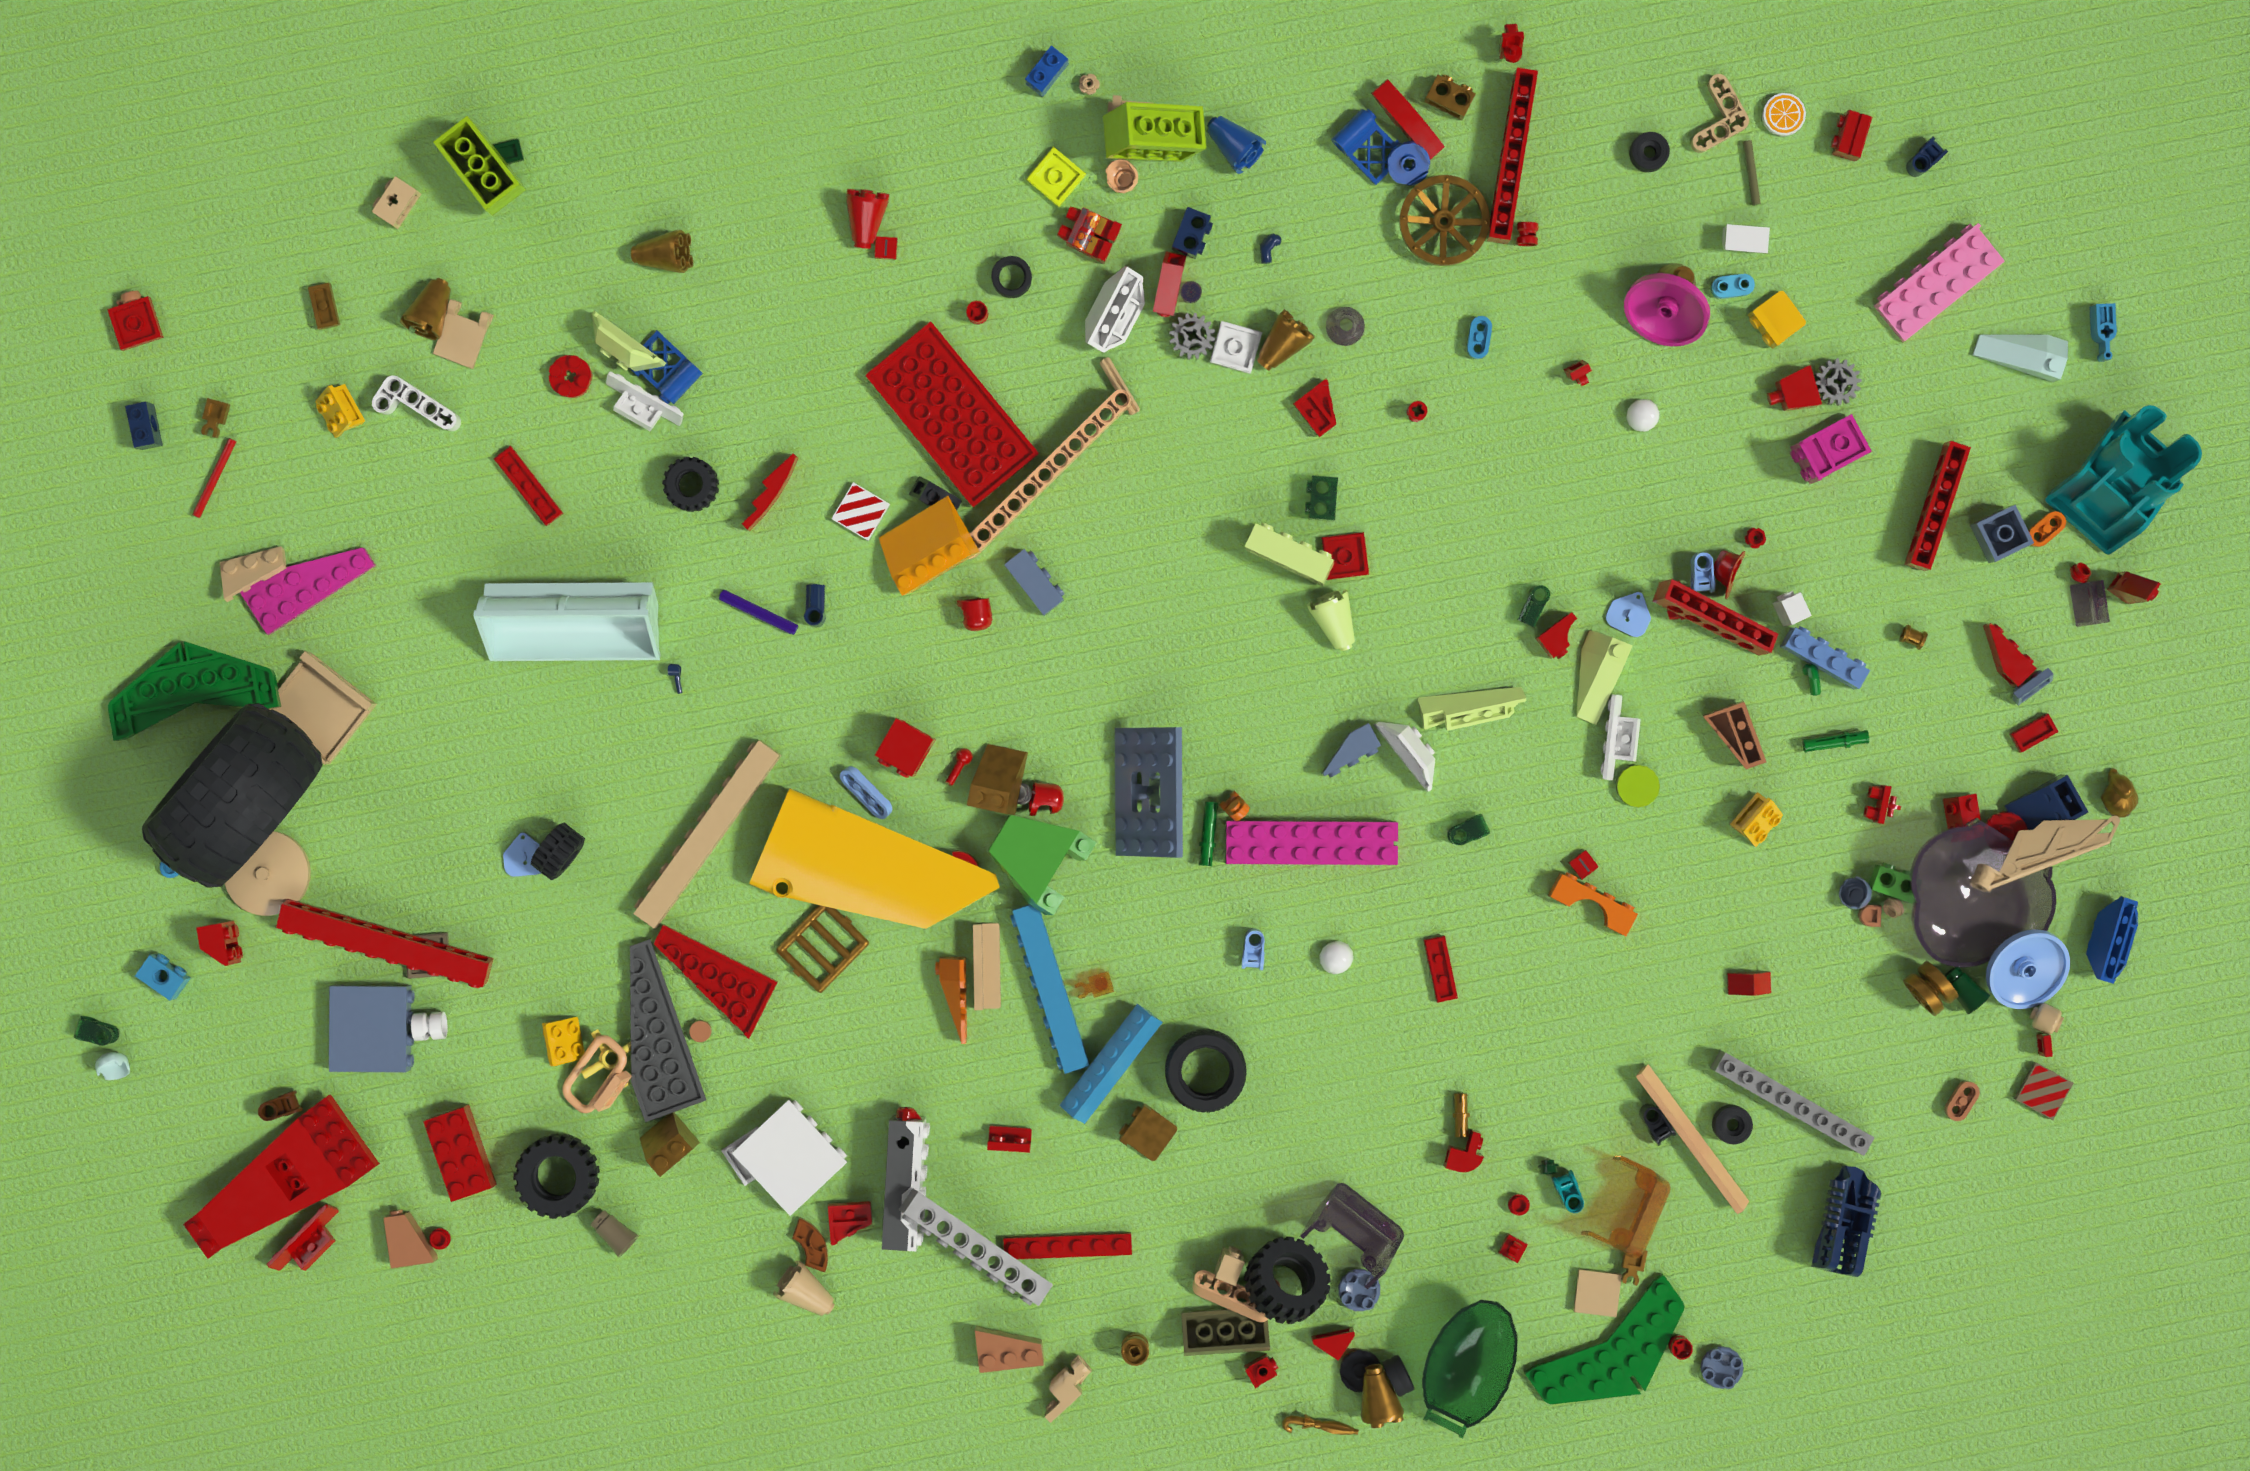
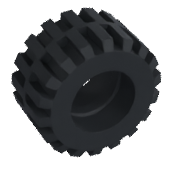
M684 457V459L675 460L676 463L668 466L669 470L665 471V480L662 481L664 485L663 491L667 495L666 498L674 506L684 511L694 512L701 511L704 507L708 508L710 503L715 501L716 493L719 492L717 473L708 463L696 457ZM689 472L698 473L703 481L701 491L693 497L683 495L679 487L681 478Z
M563 822L557 825L539 845L532 856L531 865L550 880H554L577 857L584 845L585 838Z

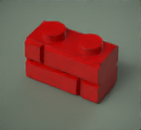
M1847 110L1844 115H1840L1837 121L1839 132L1838 135H1834L1830 146L1834 148L1832 154L1851 161H1858L1861 158L1873 117L1852 110Z

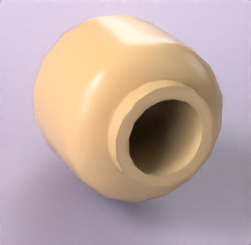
M2042 1003L2039 1008L2034 1007L2029 1017L2033 1019L2032 1027L2047 1035H2051L2053 1032L2057 1033L2064 1019L2061 1016V1010L2046 1003Z

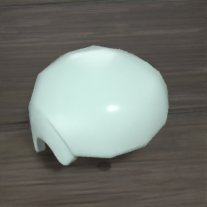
M108 1052L96 1060L95 1070L98 1076L100 1073L103 1074L105 1080H117L130 1074V1065L124 1054Z

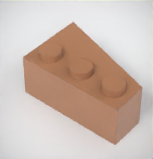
M1744 701L1703 715L1745 769L1766 763Z
M981 1326L975 1327L980 1373L1044 1366L1042 1339L1010 1334L1000 1330H991Z

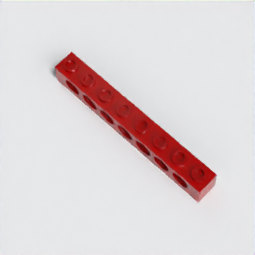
M1517 67L1514 72L1490 216V226L1487 234V241L1508 244L1511 240L1538 76L1537 70Z

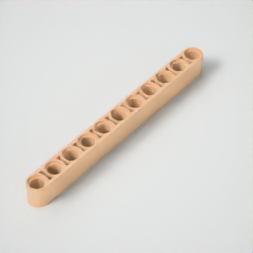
M1122 389L1116 390L970 533L980 552L969 558V560L976 558L1129 408L1131 397L1127 391ZM1120 394L1127 396V402L1124 405L1116 404V397ZM1108 409L1112 412V417L1106 421L1102 420L1100 417L1101 412ZM1089 424H1093L1097 428L1096 433L1091 436L1085 433V428ZM1074 439L1081 441V447L1076 451L1070 449V443ZM1059 454H1063L1066 457V462L1061 466L1056 465L1054 461L1055 457ZM1043 469H1048L1051 473L1050 478L1046 481H1042L1039 477ZM1028 484L1035 486V493L1031 496H1027L1024 493V488ZM1013 499H1018L1020 502V507L1016 511H1012L1009 508V503ZM997 514H1002L1005 518L1001 526H996L994 523V517ZM982 529H987L990 534L989 538L985 541H981L978 536Z

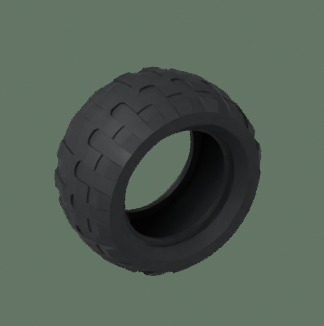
M260 703L246 704L211 740L156 806L142 826L143 839L153 848L152 851L160 861L180 876L193 882H198L207 888L220 887L251 858L308 789L323 765L321 752L312 744L313 742L307 734L285 715L273 709L270 710Z

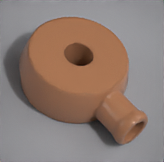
M130 291L122 294L121 299L117 300L116 303L119 306L142 297L139 291Z

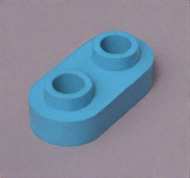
M1485 316L1476 317L1470 324L1467 353L1473 359H1482L1489 351L1492 323ZM1482 324L1484 331H1478L1477 325ZM1475 345H1479L1481 347L1480 352L1474 351Z

